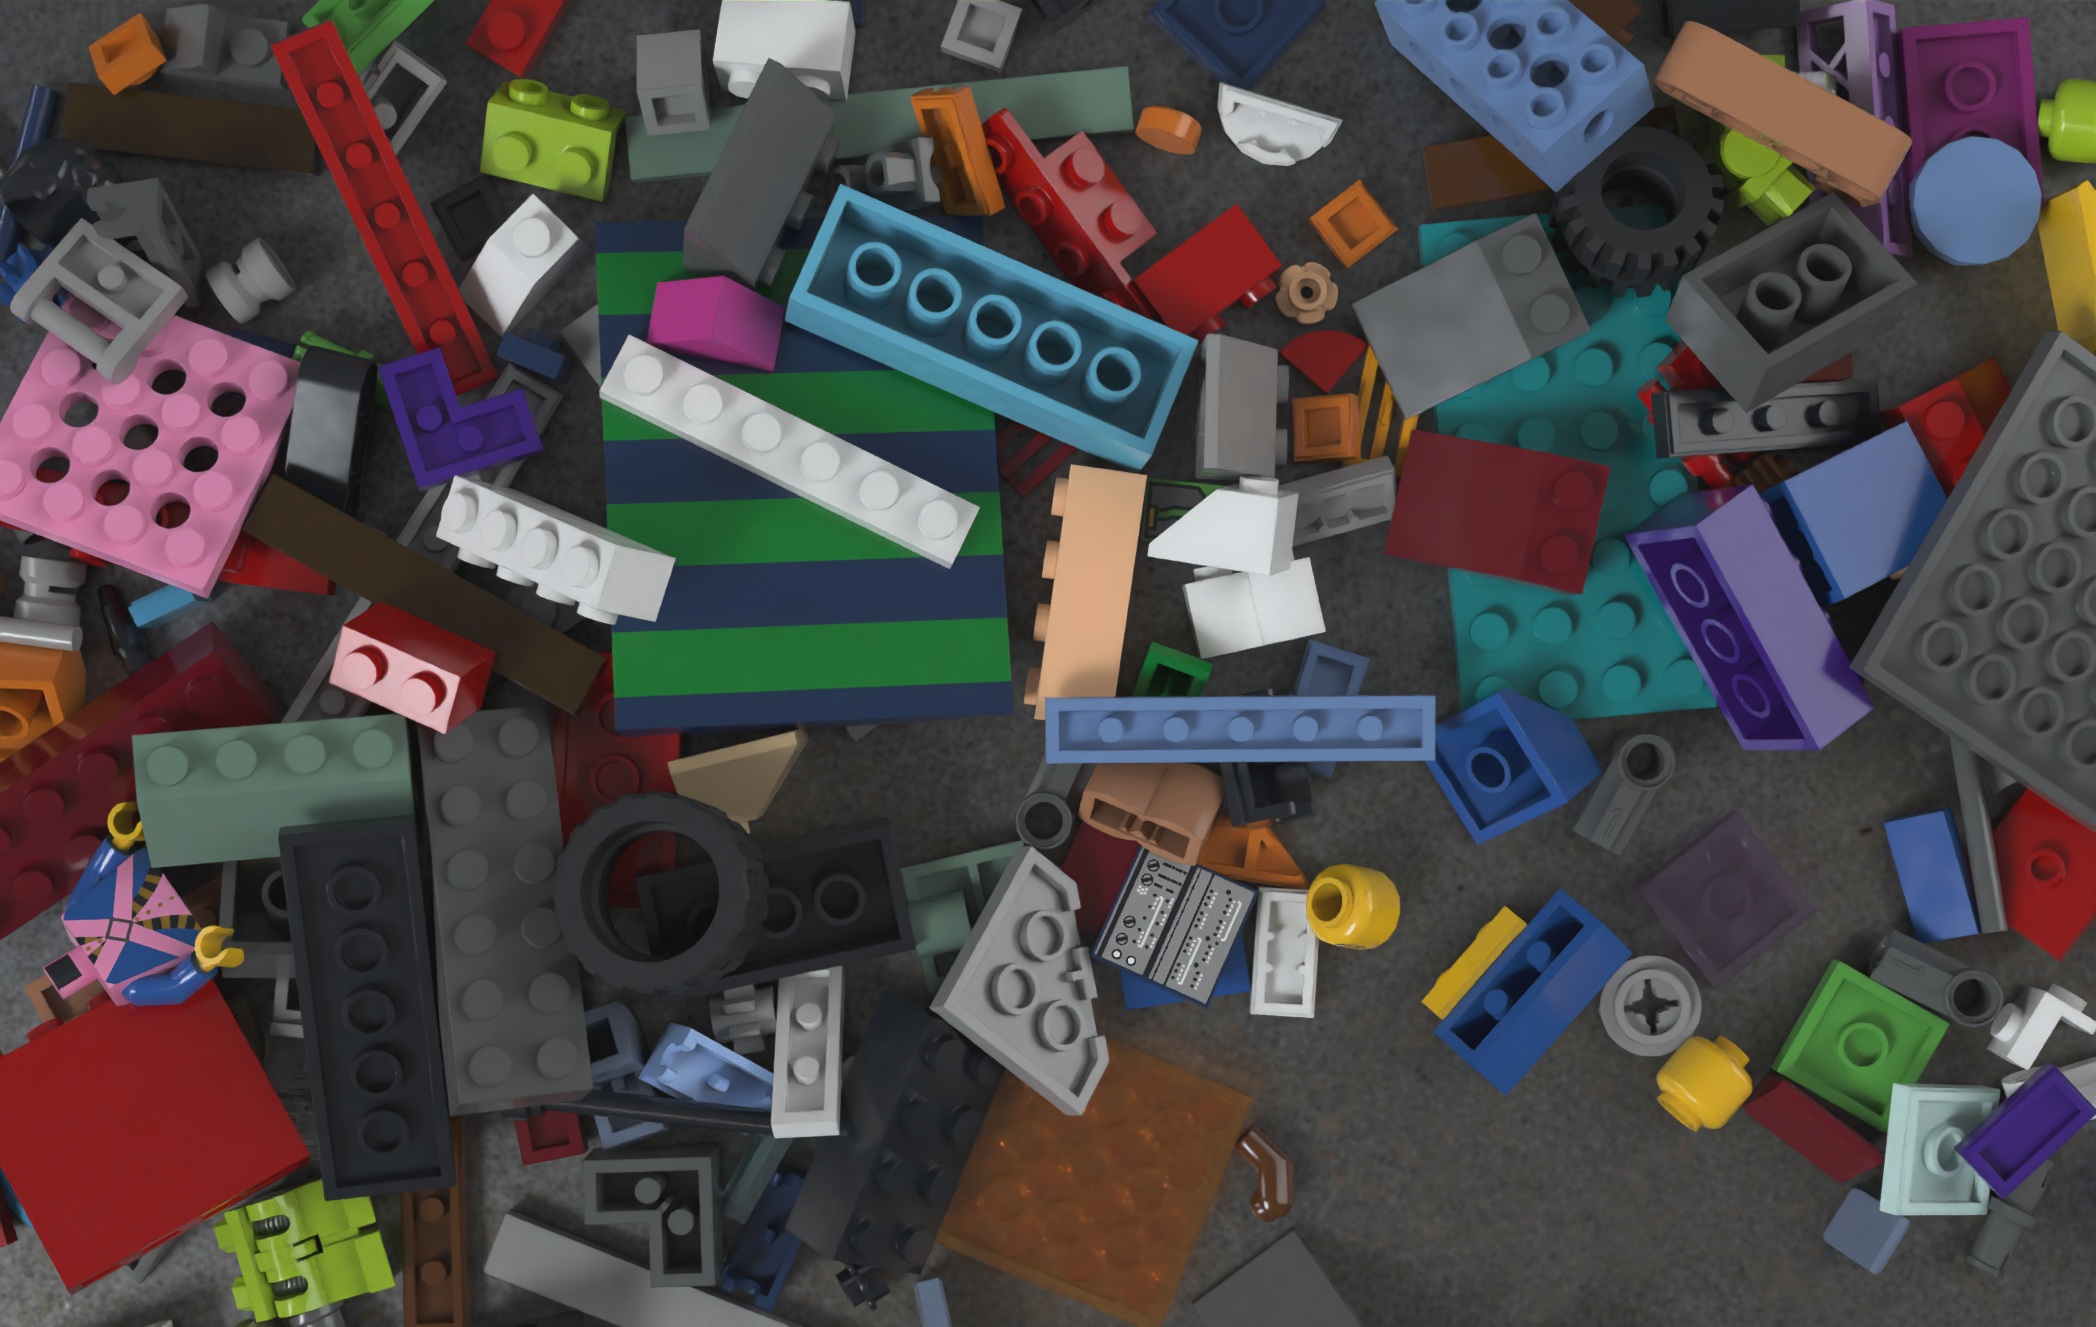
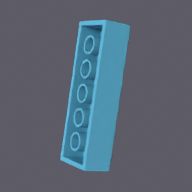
M842 184L838 187L789 297L785 321L1136 474H1139L1153 454L1198 344V340Z

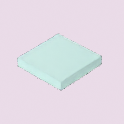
M1893 1083L1879 1211L1893 1215H1987L1990 1187L1953 1148L1999 1106L2000 1089L1984 1085Z

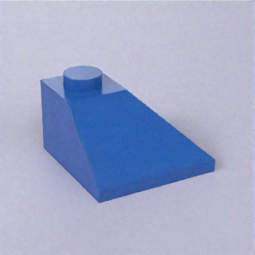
M1503 688L1435 724V761H1425L1477 845L1568 803L1604 772L1603 767L1570 716L1507 688Z

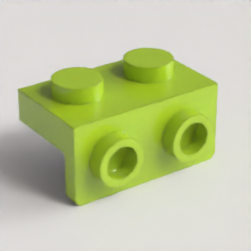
M531 79L506 81L487 103L480 172L603 202L609 193L616 136L625 124L626 110L610 106L606 99L597 95L577 94L572 97L548 91V87L545 84Z

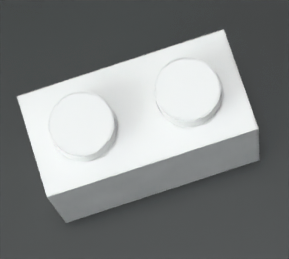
M722 0L713 56V64L721 90L730 91L738 97L748 99L768 58H771L781 63L824 103L828 100L847 101L856 36L850 2L832 0Z

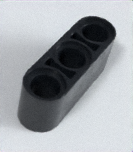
M312 345L305 352L298 372L284 479L356 518L361 499L378 380V364L375 360Z

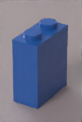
M1907 421L1759 494L1769 504L1776 528L1788 550L1800 561L1803 568V577L1818 605L1822 608L1841 601L1908 567L1949 498L1946 497L1924 455L1923 448L1920 447Z

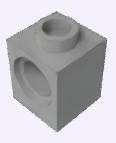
M700 29L636 36L637 94L647 135L654 136L711 130L710 74Z

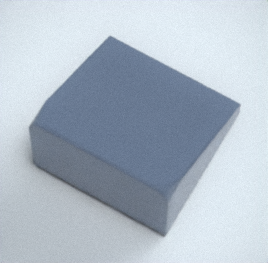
M1853 1188L1849 1191L1824 1231L1823 1238L1828 1244L1877 1275L1881 1273L1910 1226V1221L1902 1215H1893L1879 1211V1200L1859 1188Z

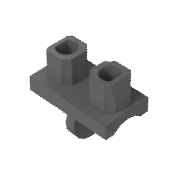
M916 137L847 160V165L830 169L828 178L831 203L840 184L904 212L925 208L940 202L937 184L942 181V172L937 166H931L930 158L934 150L933 137Z

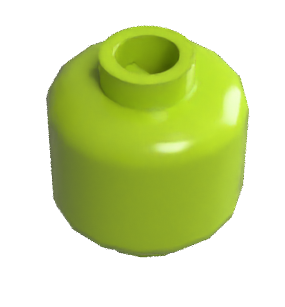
M2066 79L2058 86L2055 99L2041 98L2038 115L2039 137H2048V152L2053 159L2096 164L2095 80Z

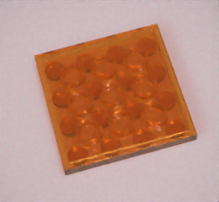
M1106 1035L1105 1039L1110 1061L1082 1115L1067 1116L1006 1068L934 1243L1137 1326L1161 1327L1253 1102V1096Z

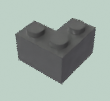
M720 1144L623 1147L612 1152L606 1151L604 1148H594L582 1160L584 1225L649 1223L651 1288L715 1286L724 1271Z

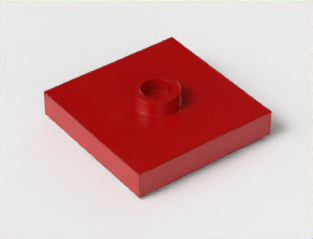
M2027 788L1992 832L2007 926L2061 963L2096 919V833ZM1969 860L1967 864L1972 878L1971 865Z

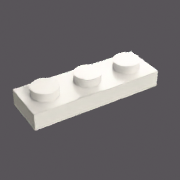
M844 965L779 979L771 1127L774 1138L840 1135L845 999Z

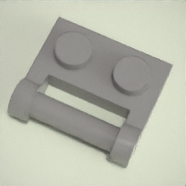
M81 218L13 297L10 310L12 314L29 325L38 323L96 363L97 373L116 385L122 383L131 375L137 365L139 355L189 297L182 286L115 240L100 237L93 225ZM63 287L121 327V332L112 342H109L52 302L53 296Z

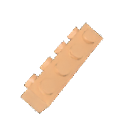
M1071 464L1069 479L1056 477L1051 515L1063 516L1060 542L1047 540L1042 578L1054 579L1051 605L1038 603L1033 641L1045 642L1042 668L1029 666L1024 704L1036 705L1034 719L1045 720V697H1115L1147 475Z

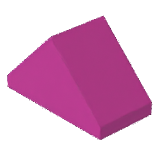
M725 276L657 283L646 343L662 351L774 372L785 307Z

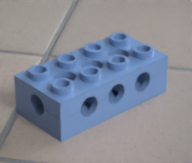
M1377 0L1375 2L1391 45L1555 192H1558L1578 172L1583 170L1655 107L1644 64L1568 0Z

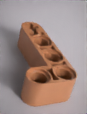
M1685 21L1653 80V83L1660 90L1814 173L1815 176L1812 179V183L1828 195L1834 192L1842 202L1856 207H1867L1880 203L1913 143L1908 135L1894 126L1720 32L1693 21Z

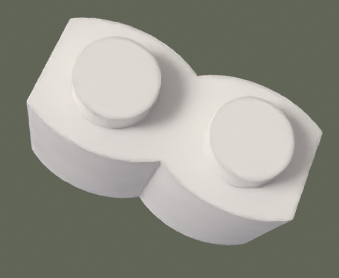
M1293 550L1290 569L1271 576L1248 572L1233 574L1232 570L1207 566L1193 570L1196 582L1182 585L1198 659L1326 632L1310 557L1295 560Z

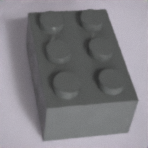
M1832 192L1683 275L1665 320L1747 413L1895 328L1918 283L1842 200Z

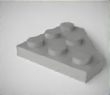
M1026 846L1016 849L929 1008L1067 1116H1077L1083 1114L1110 1061L1105 1035L1097 1036L1091 999L1098 996L1088 946L1081 947L1074 910L1081 908L1078 889L1074 880L1034 847Z

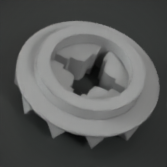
M1642 954L1639 957L1626 961L1602 987L1598 1012L1607 1034L1623 1049L1641 1056H1661L1677 1050L1686 1039L1693 1035L1701 1016V996L1695 980L1680 964L1666 957ZM1646 979L1653 995L1665 998L1668 1001L1675 1000V1003L1665 1004V1008L1655 1010V1020L1652 1021L1653 1031H1650V1024L1646 1023V1018L1642 1013L1624 1009V1006L1632 1005V1002L1642 999L1643 989L1646 988Z

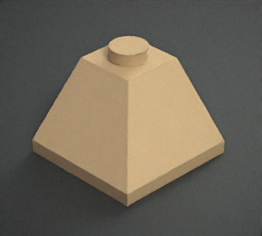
M806 729L795 730L667 763L678 794L720 809L727 813L726 816L729 819L740 823L750 833L748 821L758 819L764 815L809 739Z

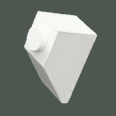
M532 194L487 240L460 286L459 291L464 301L503 338L505 332L510 333L591 248L545 203Z
M1241 475L1239 484L1216 489L1149 543L1148 556L1266 576L1288 570L1291 563L1299 493L1278 490L1279 480L1276 478Z

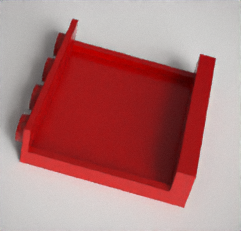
M213 979L187 1001L176 1005L136 1006L130 1002L126 1005L116 1006L108 993L104 991L86 1003L89 1009L88 1012L67 1023L63 1021L62 1017L51 1019L35 1027L25 1035L29 1043L6 1055H3L0 1049V1167L71 1296L310 1163L311 1154Z

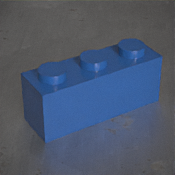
M1560 888L1433 1032L1478 1073L1507 1096L1633 953L1598 918Z

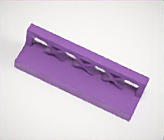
M1852 0L1800 12L1801 26H1796L1800 76L1827 91L1835 80L1849 90V103L1904 132L1894 5L1878 0ZM1843 20L1845 43L1833 60L1829 61L1818 51L1817 25ZM1846 65H1847V74H1845V73L1843 72V69L1845 68ZM1820 68H1822V69L1824 70V72H1823V74L1821 75V77H1820ZM1905 156L1880 203L1867 207H1856L1845 202L1843 203L1896 260L1913 257ZM1807 170L1808 181L1816 188L1809 195L1811 205L1828 194L1812 183L1815 174Z

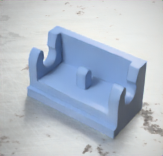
M668 1022L639 1076L640 1080L676 1099L770 1109L772 1106L773 1073L692 1028L673 1022ZM738 1132L744 1136L749 1135V1133Z

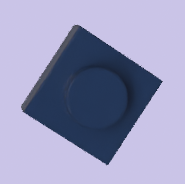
M530 328L527 329L524 339L505 332L496 354L510 363L564 385L567 384L575 365L573 360L559 354L563 342Z

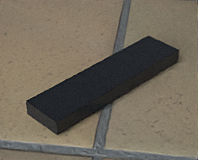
M1877 379L1796 384L1747 413L1725 388L1651 394L1657 459L1859 445L1882 433Z

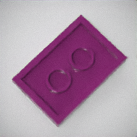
M2029 17L1906 27L1896 32L1903 127L1904 133L1913 141L1906 154L1908 192L1921 163L1942 146L1971 136L1994 138L2018 150L2035 170L2042 193L2040 210L2045 208Z

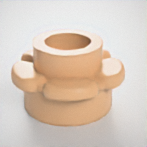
M1307 262L1302 267L1295 264L1285 269L1278 279L1280 291L1276 294V303L1283 315L1293 317L1300 324L1312 325L1323 320L1324 313L1327 310H1332L1338 300V288L1329 279L1331 276L1329 270L1315 262ZM1304 287L1311 288L1313 291L1312 297L1309 299L1303 298L1301 296V289Z

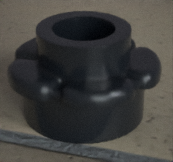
M841 1262L844 1270L836 1274L835 1278L852 1306L856 1308L865 1302L870 1310L878 1309L875 1302L890 1293L878 1268Z

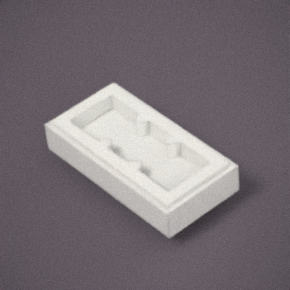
M1257 886L1259 893L1256 898L1249 1012L1250 1014L1314 1018L1319 938L1311 930L1306 917V898L1309 889Z

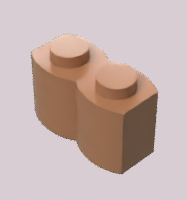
M1198 762L1098 763L1083 792L1078 816L1092 827L1106 834L1125 840L1137 841L1143 847L1162 858L1179 864L1195 866L1222 811L1226 799L1223 778L1217 775L1212 768Z

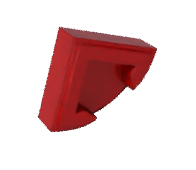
M1321 330L1310 332L1294 339L1278 355L1326 395L1368 345L1348 333Z

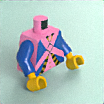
M124 802L112 808L107 822L111 834L105 837L87 864L67 901V910L61 916L64 927L75 948L45 965L43 969L63 1000L99 980L116 1006L126 1005L130 1002L136 1006L182 1004L215 977L218 973V966L234 968L244 961L243 949L230 947L221 952L223 941L234 933V929L208 926L202 930L160 868H151L146 848L143 847L136 852L134 842L145 841L141 820L135 830L132 826V817L139 810L137 802Z

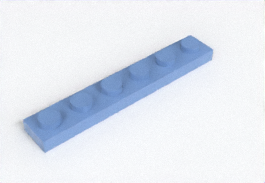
M1435 695L1045 697L1046 764L1435 761Z

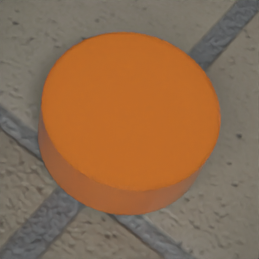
M1153 105L1142 110L1135 133L1141 140L1156 148L1171 153L1189 155L1196 151L1202 128L1197 120L1181 111Z

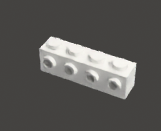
M457 475L454 476L448 498L443 505L441 521L436 537L460 547L457 558L490 569H495L497 564L499 566L496 576L529 587H534L536 582L538 583L537 595L566 605H574L575 601L580 602L577 609L578 614L612 625L616 624L618 615L656 622L676 559L515 489Z

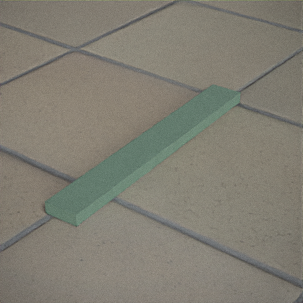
M1128 66L848 94L847 101L828 100L825 102L837 114L833 137L841 140L833 163L847 162V160L916 137H922L910 96L925 88H934L937 91L943 87H952L954 91L961 86H970L981 125L1000 109L1006 108L1032 143L1069 140L1082 130L1087 137L1134 133ZM745 105L711 108V130L648 136L643 115L625 117L632 182L642 183L710 176Z

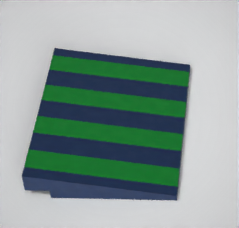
M915 216L984 246L982 216ZM806 218L799 231L788 227L779 248L787 251V256L780 273L772 287L761 283L757 291L758 294L785 307L774 372L667 351L664 352L980 507L951 568L948 569L602 399L607 529L676 558L656 622L618 615L616 624H611L615 730L623 737L684 733L697 737L1014 715L995 412L785 321L789 297L825 218ZM688 220L595 222L601 387L628 335L646 343L657 283L703 278L683 268L684 228Z

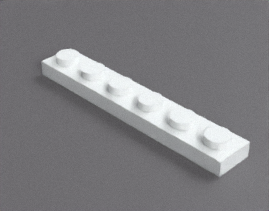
M628 335L599 390L600 398L948 569L951 568L980 507L631 335Z

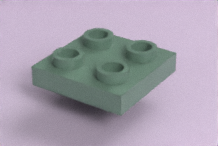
M1022 839L900 868L915 946L922 962L929 992L940 989L1016 849L1026 847Z

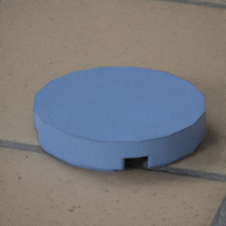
M1971 136L1942 146L1921 163L1910 184L1908 201L1911 200L1910 210L1912 217H1910L1914 234L1931 254L1952 265L1981 266L2007 258L2028 241L2039 220L2042 193L2035 170L2018 150L1998 139Z

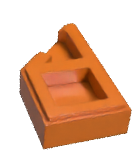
M1220 813L1197 864L1231 879L1292 889H1308L1309 881L1270 827L1257 830L1232 827L1230 814Z

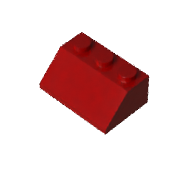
M1995 356L1880 411V418L1886 431L1903 422H1908L1920 447L1923 448L1924 455L1946 497H1949L2009 396L2011 388Z

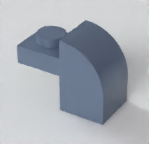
M615 1001L584 1012L593 1081L592 1090L660 1097L657 1088L639 1079L651 1053L643 1033L630 1010ZM594 1116L603 1148L609 1152L670 1131L668 1124Z

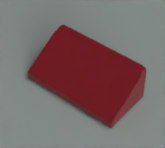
M1767 1072L1743 1103L1742 1108L1745 1113L1836 1181H1848L1879 1166L1885 1158L1882 1156L1883 1152L1789 1081L1774 1072L1771 1074Z

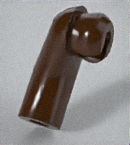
M1253 1124L1240 1135L1233 1147L1258 1171L1257 1190L1249 1201L1252 1213L1261 1221L1273 1222L1278 1217L1286 1216L1295 1202L1294 1165L1291 1159Z

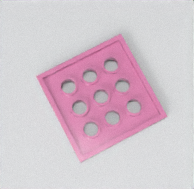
M68 293L61 309L109 342H112L121 332L122 328L72 293ZM173 315L139 355L137 365L131 375L122 383L115 385L97 373V370L93 368V361L48 331L0 422V521L208 599L290 432L296 383L301 362ZM166 370H179L185 373L186 382L179 391L164 395L152 390L153 381L160 373ZM237 392L246 397L243 409L236 415L221 417L211 411L214 400L223 393ZM80 402H91L99 406L98 415L90 424L84 427H72L65 423V415L73 405ZM150 424L159 429L156 441L148 448L134 450L124 445L126 434L137 425ZM197 447H211L219 453L217 462L207 471L192 472L184 468L185 457L191 450ZM63 457L70 461L69 471L61 480L54 483H43L36 479L37 469L46 459ZM121 479L130 484V492L121 503L105 506L96 502V493L105 482ZM170 502H183L191 507L189 518L181 526L167 529L156 524V515L164 505Z

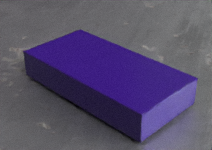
M2047 1061L1953 1149L1999 1197L2005 1199L2096 1115V1108L2054 1064Z

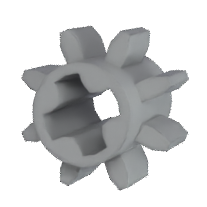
M757 984L725 990L724 995L710 997V1018L716 1042L719 1044L733 1042L734 1052L740 1056L766 1051L765 1048H768L767 1036L776 1034L778 999L774 987L758 989Z

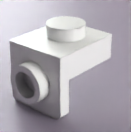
M2053 983L2048 991L2025 985L2015 1003L2005 1005L1993 1021L1990 1033L1994 1037L1987 1049L2004 1060L2029 1070L2059 1019L2075 1029L2092 1035L2096 1031V1021L2082 1013L2087 1002L2066 989Z

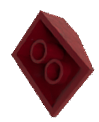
M1412 429L1409 434L1383 555L1568 596L1583 594L1611 467L1547 452Z

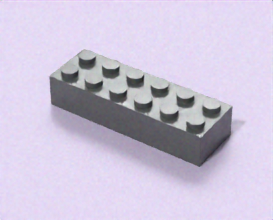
M533 706L476 711L446 734L414 721L411 727L419 841L450 1116L582 1100L593 1089L578 959L577 956L570 953L564 942L566 940L561 929L557 928L553 914L556 910L554 897H552V881H555L558 868L555 865L560 852L564 851L547 707Z

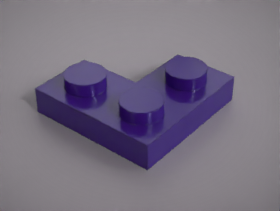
M441 348L378 366L420 492L451 483L455 475L466 478L544 453L523 388L460 408Z

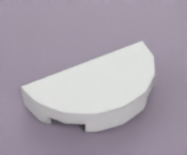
M1220 82L1217 108L1225 133L1242 153L1263 164L1290 166L1296 164V161L1312 156L1321 147L1325 148L1331 143L1343 121L1339 117Z

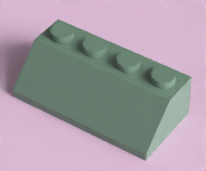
M401 714L132 735L137 805L151 868L281 857L278 833L280 827L415 814L419 842L410 718Z

